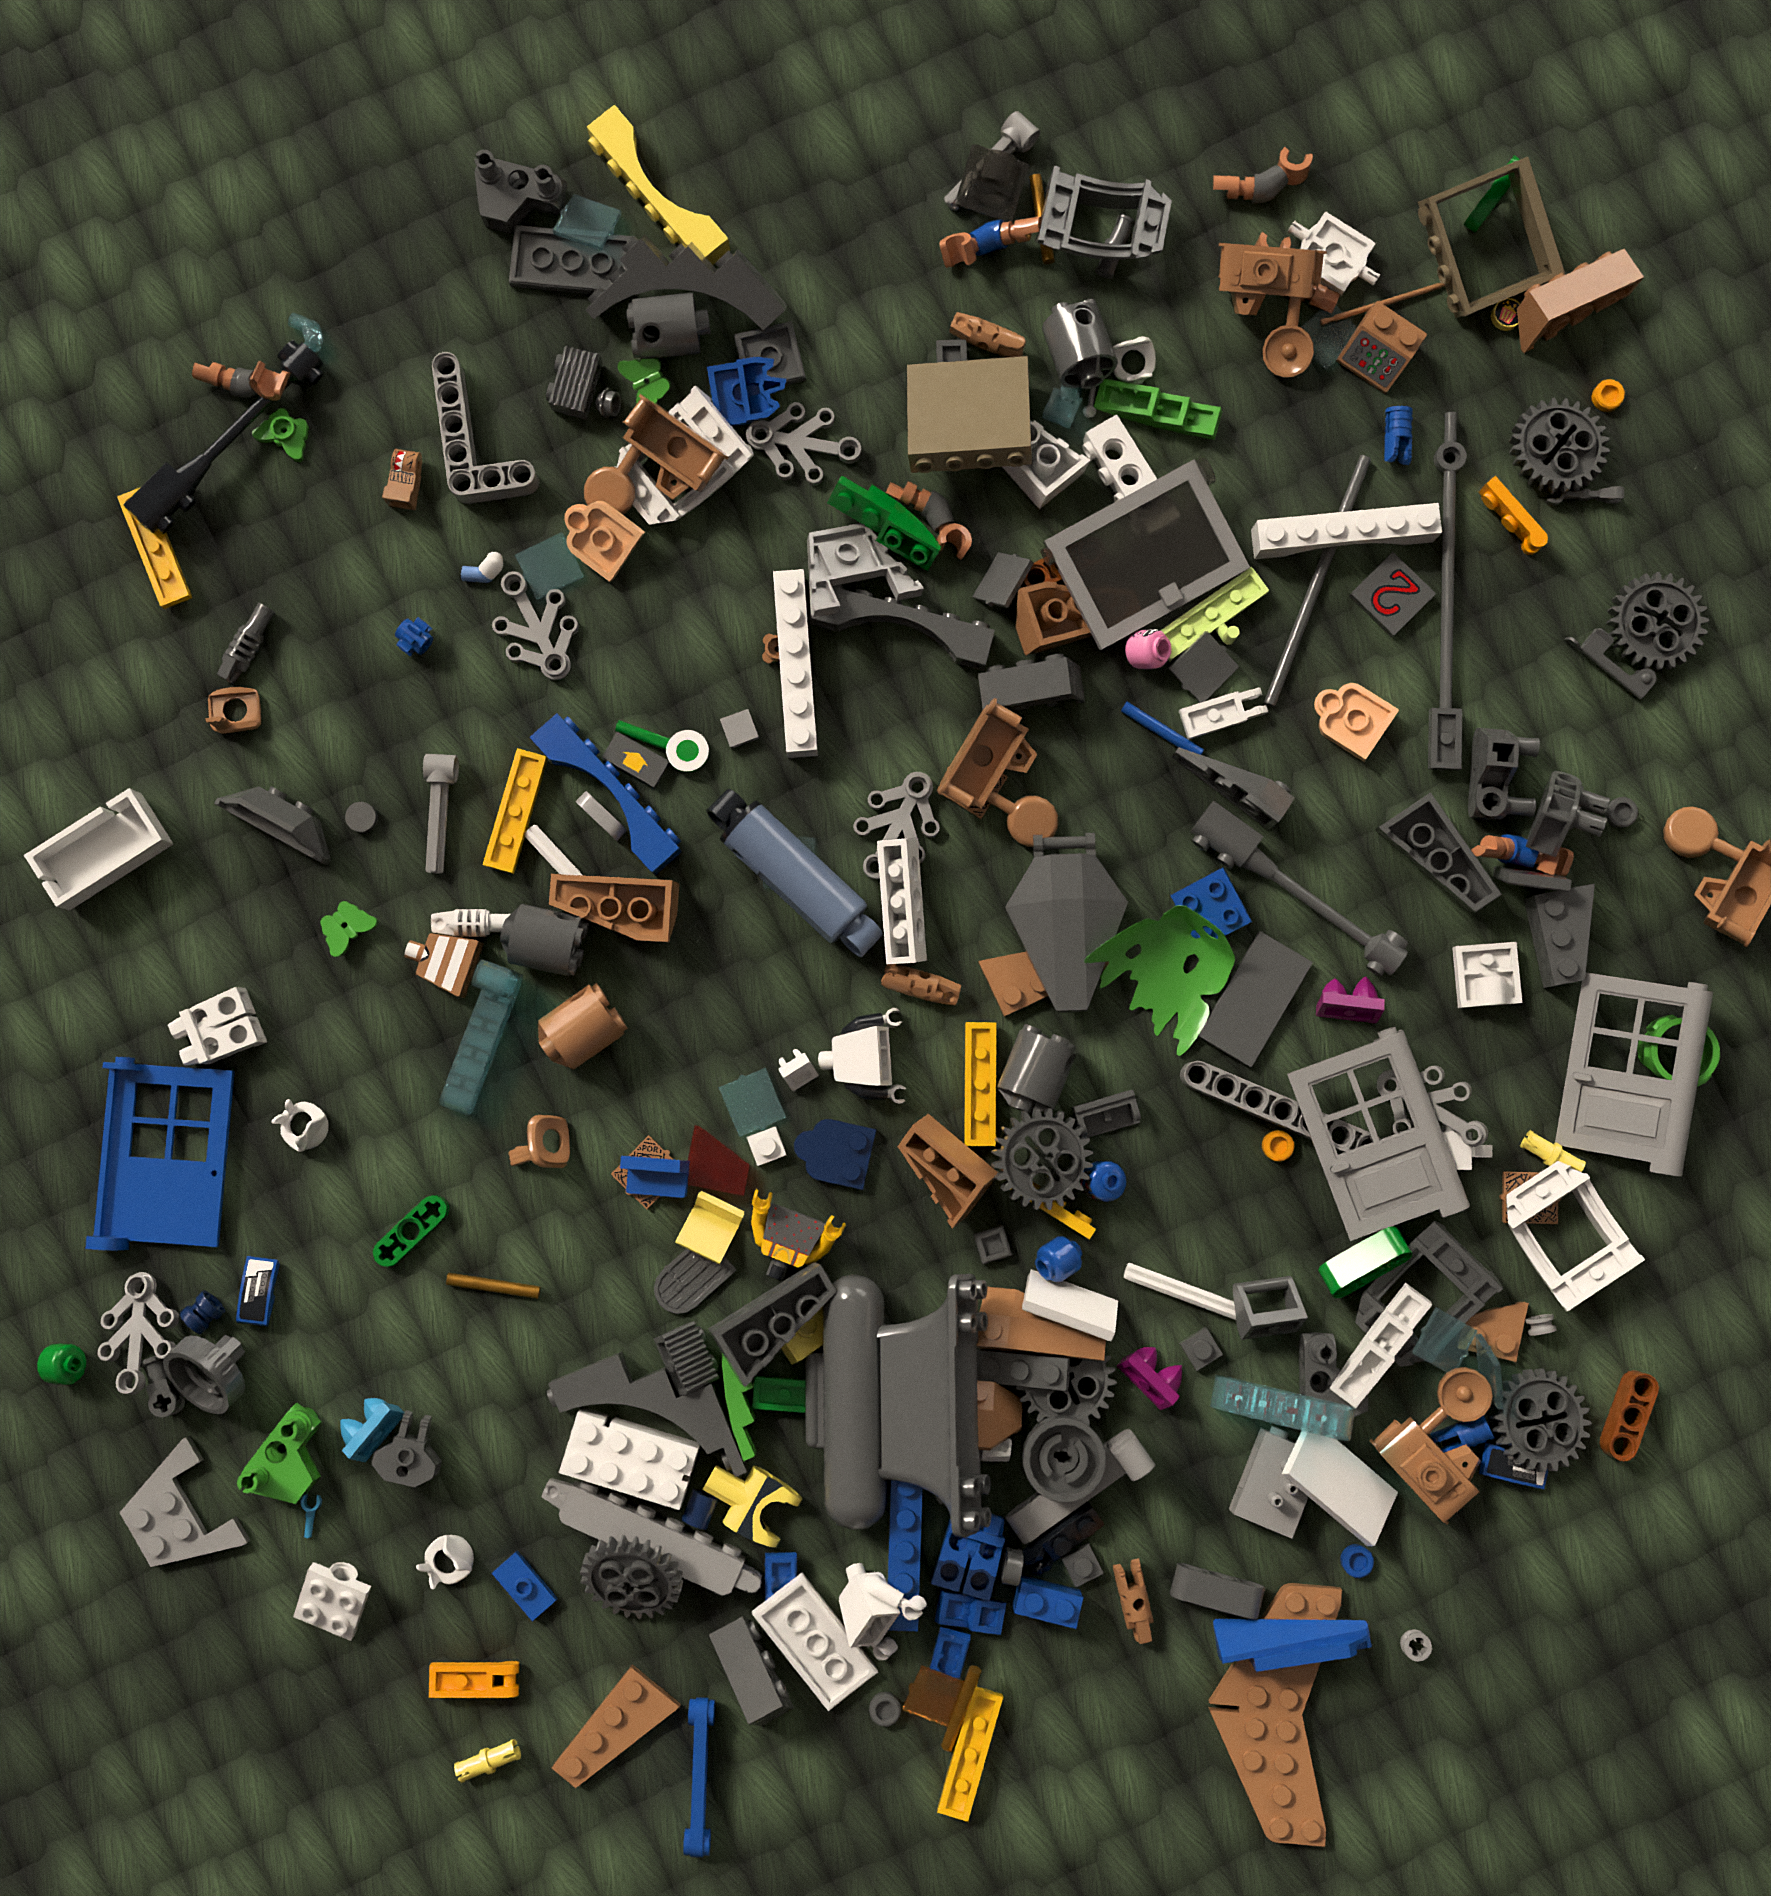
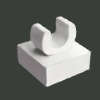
M797 1049L793 1050L796 1058L786 1063L783 1058L779 1059L781 1067L778 1070L792 1091L819 1076L806 1054H801Z

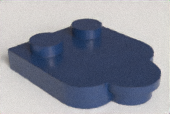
M824 1119L815 1125L813 1131H804L797 1136L794 1142V1150L800 1159L806 1161V1170L812 1178L863 1190L876 1129L832 1119Z

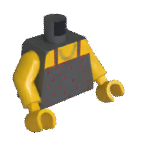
M755 1190L752 1200L753 1213L751 1225L755 1243L761 1247V1253L772 1257L766 1273L770 1277L784 1281L789 1265L802 1268L804 1264L810 1265L813 1262H817L829 1253L836 1239L841 1236L846 1227V1223H843L840 1228L834 1227L831 1222L834 1216H830L825 1223L773 1202L771 1203L772 1192H769L768 1199H760L758 1197L759 1190Z

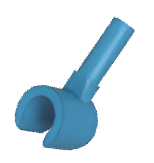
M305 1494L301 1499V1506L306 1511L304 1537L311 1538L315 1512L321 1507L322 1498L320 1495H317L316 1506L310 1508L307 1505L308 1494Z

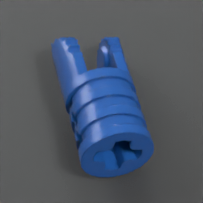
M1392 406L1385 409V462L1395 461L1398 455L1399 463L1403 465L1411 463V432L1413 422V408Z
M1484 1416L1475 1421L1454 1423L1430 1434L1434 1442H1441L1454 1436H1459L1460 1440L1441 1448L1444 1453L1465 1444L1470 1448L1487 1440L1495 1439Z

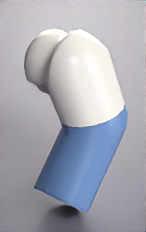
M490 552L478 567L462 566V581L491 582L503 568L502 555L498 552Z

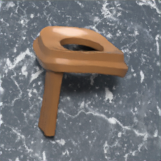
M229 687L212 692L208 698L209 718H205L206 722L210 724L214 731L222 734L258 728L261 725V704L257 690L245 687ZM233 699H240L244 701L247 707L245 717L236 722L228 720L224 714L226 703Z
M536 1115L532 1117L527 1125L528 1146H518L509 1151L511 1166H518L533 1161L539 1167L564 1168L570 1156L569 1130L566 1119L552 1115ZM548 1129L556 1131L559 1135V1150L555 1153L549 1152L543 1145V1135Z

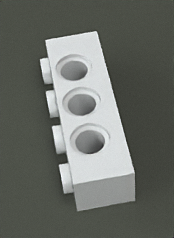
M1117 414L1085 433L1084 444L1082 445L1083 450L1090 461L1095 460L1100 468L1098 474L1102 482L1106 486L1110 485L1115 492V502L1157 480ZM1115 450L1120 454V458L1111 460L1106 456L1105 452ZM1131 475L1135 478L1136 484L1126 485L1121 480V477ZM1166 492L1149 501L1152 506L1151 510L1144 511L1138 507L1128 512L1131 518L1129 522L1132 530L1138 537L1141 535L1145 542L1174 526L1180 517Z
M918 838L877 841L886 964L927 961Z

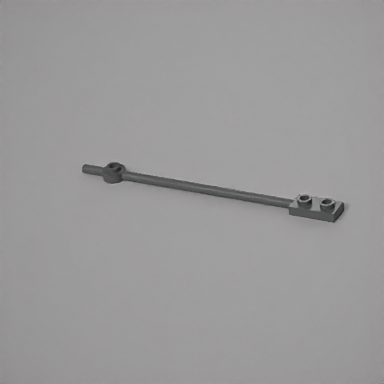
M1456 412L1445 413L1444 443L1434 454L1436 468L1444 473L1439 708H1431L1429 710L1428 770L1459 771L1462 761V709L1452 708L1456 472L1465 464L1467 454L1465 448L1457 442ZM1444 456L1452 457L1453 463H1447Z

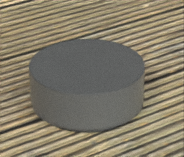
M1618 797L1609 802L1604 815L1611 826L1625 828L1636 821L1638 808L1630 798Z
M356 802L348 807L345 820L349 828L355 832L367 833L375 828L378 822V814L370 804Z
M890 1692L876 1694L869 1706L871 1719L879 1726L893 1725L899 1719L901 1713L899 1699Z

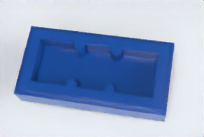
M518 1550L492 1572L493 1576L531 1621L536 1619L557 1600L556 1595Z
M796 1552L765 1553L766 1601L797 1577Z
M940 1627L926 1679V1689L956 1696L971 1634Z

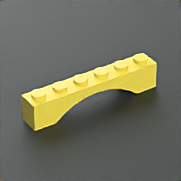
M615 105L587 126L590 137L588 143L592 150L598 156L603 154L608 160L606 164L614 176L617 178L621 176L627 182L625 186L635 200L640 198L646 205L644 207L646 213L654 222L660 221L665 227L663 232L672 244L678 243L680 245L682 243L686 247L693 242L712 265L727 251H730L728 237L710 216L693 213L678 207L664 198L652 186L643 173L637 158V140L634 127Z

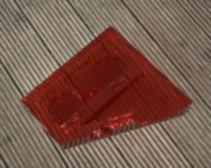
M695 1125L688 1161H690L688 1185L744 1196L750 1164L701 1126Z

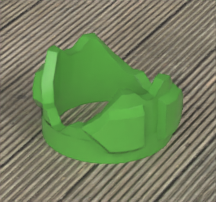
M1674 1015L1660 1017L1646 1027L1647 1032L1645 1035L1661 1037L1670 1027L1681 1025L1682 1017L1677 1018ZM1708 1026L1697 1087L1706 1083L1711 1078V1074L1716 1069L1720 1060V1047L1717 1038ZM1639 1040L1637 1050L1640 1062L1661 1079L1672 1080V1075L1663 1068L1659 1061L1658 1043Z

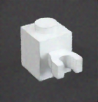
M1442 1126V1133L1457 1170H1472V1157H1492V1145L1468 1146L1463 1142L1460 1133L1449 1126ZM1468 1132L1469 1138L1472 1139V1133Z

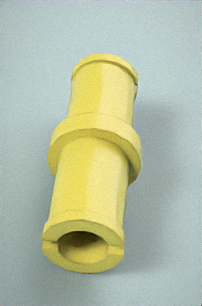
M1531 1130L1526 1134L1528 1137L1523 1138L1520 1147L1542 1158L1544 1164L1551 1166L1555 1162L1560 1161L1569 1165L1572 1169L1580 1172L1583 1171L1586 1162L1563 1150L1562 1145L1559 1143L1552 1144Z
M512 1739L492 1749L486 1747L481 1749L478 1755L461 1762H456L454 1766L456 1776L462 1774L458 1778L459 1782L464 1783L466 1780L483 1773L492 1774L496 1771V1768L519 1760L521 1758L519 1746L514 1748L517 1745V1741Z

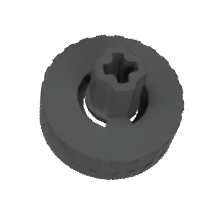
M224 1335L216 1344H213L198 1336H186L164 1358L165 1372L174 1387L188 1401L206 1412L212 1414L225 1413L245 1392L246 1386L243 1375L235 1364L245 1354L241 1343L234 1337Z
M1061 1415L1051 1416L1048 1419L1042 1420L1028 1433L1023 1444L1022 1464L1025 1474L1034 1489L1048 1499L1058 1502H1072L1082 1499L1098 1486L1103 1477L1106 1465L1103 1444L1091 1426H1088L1086 1422L1076 1417ZM1055 1451H1065L1068 1457H1062L1061 1461H1058L1054 1453ZM1078 1456H1080V1457H1079V1464H1078V1466L1076 1467V1469L1073 1470L1071 1473L1065 1474L1066 1472H1069V1471H1071L1072 1469L1075 1468V1466H1076L1077 1463H1078Z

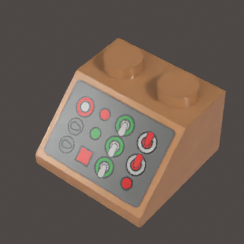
M1377 300L1365 314L1336 359V362L1385 394L1410 362L1427 336V333Z

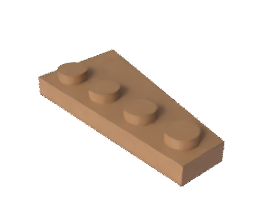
M1026 952L978 961L1004 1017L1048 996ZM1109 961L1105 962L1103 970L1107 967Z
M632 1664L559 1756L552 1769L577 1788L677 1710L681 1704Z

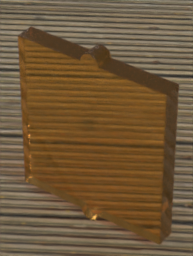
M921 1665L914 1683L909 1684L910 1692L903 1705V1711L948 1727L964 1681Z

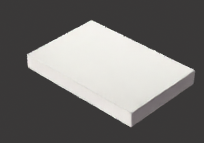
M1031 1269L1027 1278L1022 1309L1104 1340L1112 1341L1116 1328L1118 1300L1065 1281L1053 1282L1046 1280L1038 1271Z

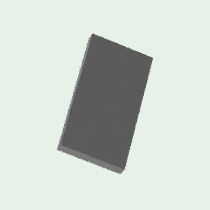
M515 225L509 285L510 287L593 294L599 287L605 291L612 284L609 277L621 266L625 270L627 269L619 259L625 254L622 247L633 236Z
M1259 931L1211 1011L1198 1037L1251 1068L1313 962Z

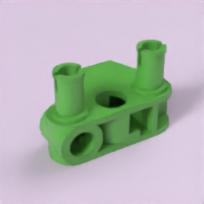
M299 1403L291 1407L244 1467L237 1480L239 1490L244 1487V1493H254L293 1504L298 1503L305 1494H308L321 1477L306 1448V1444L322 1424V1421L313 1409L303 1407ZM281 1444L286 1446V1452L280 1450Z

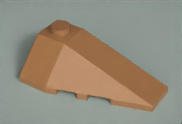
M1046 581L1018 590L1016 630L1025 656L1092 636L1066 585H1058L1057 582ZM1086 587L1107 628L1141 611L1134 590Z
M551 874L549 905L638 941L669 942L678 912L679 883L673 880Z

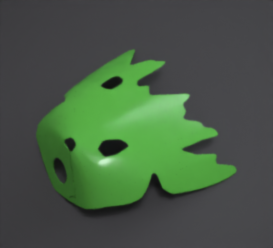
M1177 905L1164 913L1159 921L1150 918L1144 919L1121 931L1084 959V963L1109 961V964L1100 976L1102 980L1100 988L1107 986L1126 970L1132 971L1130 979L1137 980L1138 985L1129 1009L1134 1010L1137 1007H1142L1145 1010L1153 1009L1152 1022L1155 1024L1154 1033L1156 1036L1161 1033L1165 1025L1178 1012V1024L1173 1038L1179 1039L1176 1054L1181 1056L1194 1043L1210 1014L1209 1006L1201 999V995L1216 994L1224 988L1233 968L1235 956L1228 940L1219 928L1187 906ZM1203 926L1211 928L1218 935V939L1207 934ZM1195 930L1200 935V938L1192 937L1191 932ZM1139 944L1141 952L1133 959H1129L1125 955L1126 952L1134 945ZM1195 954L1199 961L1196 967L1186 974L1183 969L1186 958L1189 955Z

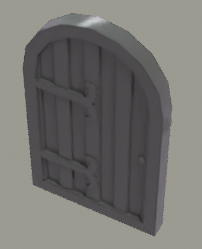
M685 1249L669 1265H666L657 1276L654 1285L655 1298L659 1305L668 1312L676 1314L686 1313L699 1306L701 1301L737 1269L725 1256L719 1265L691 1250Z

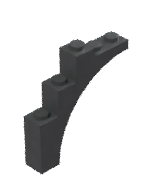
M644 234L639 240L633 236L622 247L625 254L619 260L627 269L625 270L622 266L609 277L612 284L605 291L599 287L588 298L591 304L585 311L595 319L613 304L632 295L656 289H684L702 292L726 301L745 313L764 330L786 310L787 304L739 249L733 255L727 251L715 263L719 267L716 269L693 242L686 247L681 243L670 253L669 257L672 259L670 262Z

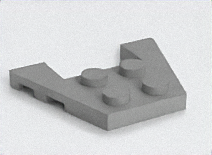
M861 523L810 532L808 535L807 551L812 618L838 613L840 604L832 588L835 585L885 576L896 601L921 596L924 588L918 580L914 582L907 574L908 569L901 562H896L888 554L889 548L875 541L877 535Z
M190 1436L185 1437L179 1442L120 1512L150 1567L242 1546L251 1541L237 1516L210 1533L206 1531L176 1479L178 1475L204 1460Z

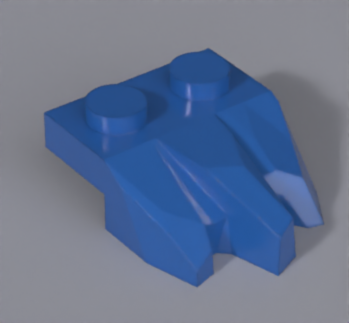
M751 357L738 359L734 363L707 367L713 405L732 427L751 424L767 418L780 407L779 403L771 399L770 395L783 391L787 379L767 375V372L773 368L774 359Z

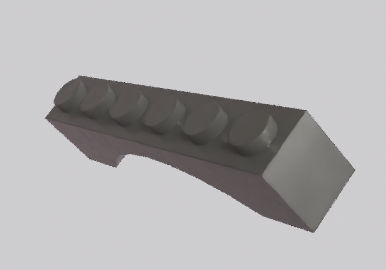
M841 584L832 586L840 604L838 613L812 618L811 612L809 615L810 625L837 632L869 622H889L905 625L935 640L949 654L954 663L982 671L985 670L995 630L990 629L989 624L981 621H972V624L960 621L961 618L955 614L943 613V616L931 613V609L925 606L914 605L911 608L902 605V601H896L895 598L885 597L884 600L874 598L871 592L856 589L855 592L844 590V586Z

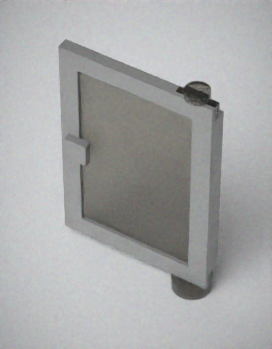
M1204 456L1193 459L1043 541L1045 548L1041 549V555L1048 566L1055 564L1100 650L1250 568L1208 487L1215 483L1216 478L1210 463Z

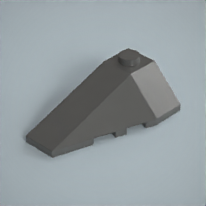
M1180 747L1172 756L1179 764L1267 831L1282 819L1295 799L1290 794V788L1278 780L1274 782L1269 778Z

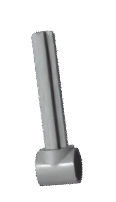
M1019 111L1012 113L1001 128L1002 138L945 196L944 202L951 210H958L1014 151L1016 153L1028 151L1039 138L1040 130Z
M425 754L423 760V778L426 783H431L425 870L432 874H441L444 871L449 785H454L458 780L459 759L457 755Z

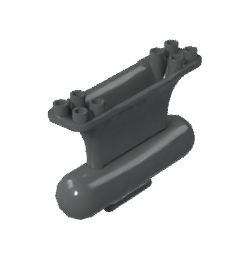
M853 1274L839 1278L832 1283L837 1292L823 1305V1353H811L805 1359L806 1444L810 1448L824 1449V1504L827 1515L838 1526L850 1530L868 1529L883 1516L887 1505V1480H893L921 1487L936 1495L946 1505L950 1513L952 1532L955 1537L966 1538L976 1534L980 1527H989L991 1511L988 1507H981V1494H989L991 1481L989 1475L981 1474V1465L978 1457L977 1397L978 1331H986L988 1326L987 1314L985 1312H978V1299H985L987 1296L986 1281L976 1280L974 1274H954L949 1279L947 1297L937 1310L918 1320L885 1325V1299L882 1289L865 1276Z

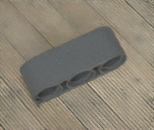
M1177 1563L1170 1595L1186 1602L1256 1620L1259 1616L1265 1587L1241 1578L1185 1563Z

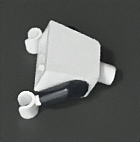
M891 1008L885 1015L874 1013L858 1016L842 1028L840 1036L833 1037L832 1051H821L819 1053L818 1061L822 1070L834 1069L835 1081L843 1082L848 1091L862 1099L885 1101L887 1098H890V1100L898 1104L905 1102L904 1099H895L894 1097L895 1090L899 1088L906 1089L904 1086L896 1084L891 1086L890 1089L887 1087L892 1085L889 1028H896L902 1023V1021L897 1023L891 1022L889 1014L898 1013L900 1010Z

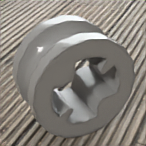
M1542 1314L1526 1318V1324L1531 1326V1329L1528 1330L1529 1335H1542L1557 1331L1556 1326L1552 1324L1554 1315Z
M1408 1630L1401 1637V1649L1411 1660L1423 1661L1431 1654V1641L1420 1630ZM1416 1638H1420L1419 1642L1423 1645V1648L1420 1651L1416 1649V1653H1412L1413 1649L1409 1646L1410 1641L1413 1639L1416 1642Z

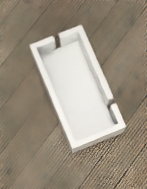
M130 788L106 803L109 809L119 812L117 815L113 811L99 807L24 855L39 879L45 880L42 885L56 907L66 910L73 909L173 845L170 837L141 793Z
M582 1407L577 1412L559 1473L680 1510L700 1449L699 1443L617 1417L611 1421L609 1427L604 1426L608 1421V1414Z

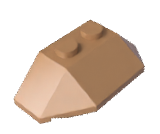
M977 1380L978 1450L990 1451L1021 1430L1022 1402H1020L1021 1398L996 1382Z

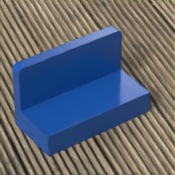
M621 1156L620 1168L628 1169L627 1193L685 1198L687 1196L690 1161Z

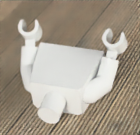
M862 1563L850 1565L846 1569L849 1583L839 1596L849 1646H872L876 1659L886 1660L898 1649L896 1642L892 1638L885 1637L882 1640L900 1614L898 1606L902 1608L904 1617L911 1621L923 1614L921 1610L927 1606V1603L921 1596L917 1595L908 1601L903 1597L904 1593L886 1582L882 1573H866Z

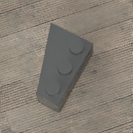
M1063 654L1045 657L1046 661L1034 663V660L1019 661L1016 663V667L1006 669L1003 665L988 667L987 672L978 674L982 709L989 705L993 698H996L998 704L1010 711L1027 710L1030 706L1046 703L1047 707L1057 706V701L1075 699L1076 703H1084L1081 667L1069 658L1064 657Z
M741 1617L709 1634L749 1725L763 1726L794 1709L788 1691L774 1669L775 1663L768 1650H764L759 1640L762 1638V1635L755 1621L750 1622L748 1618Z

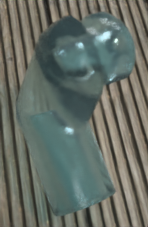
M293 312L289 317L288 326L301 331L305 339L304 344L313 352H318L321 348L320 344H323L324 340L320 325L314 320Z

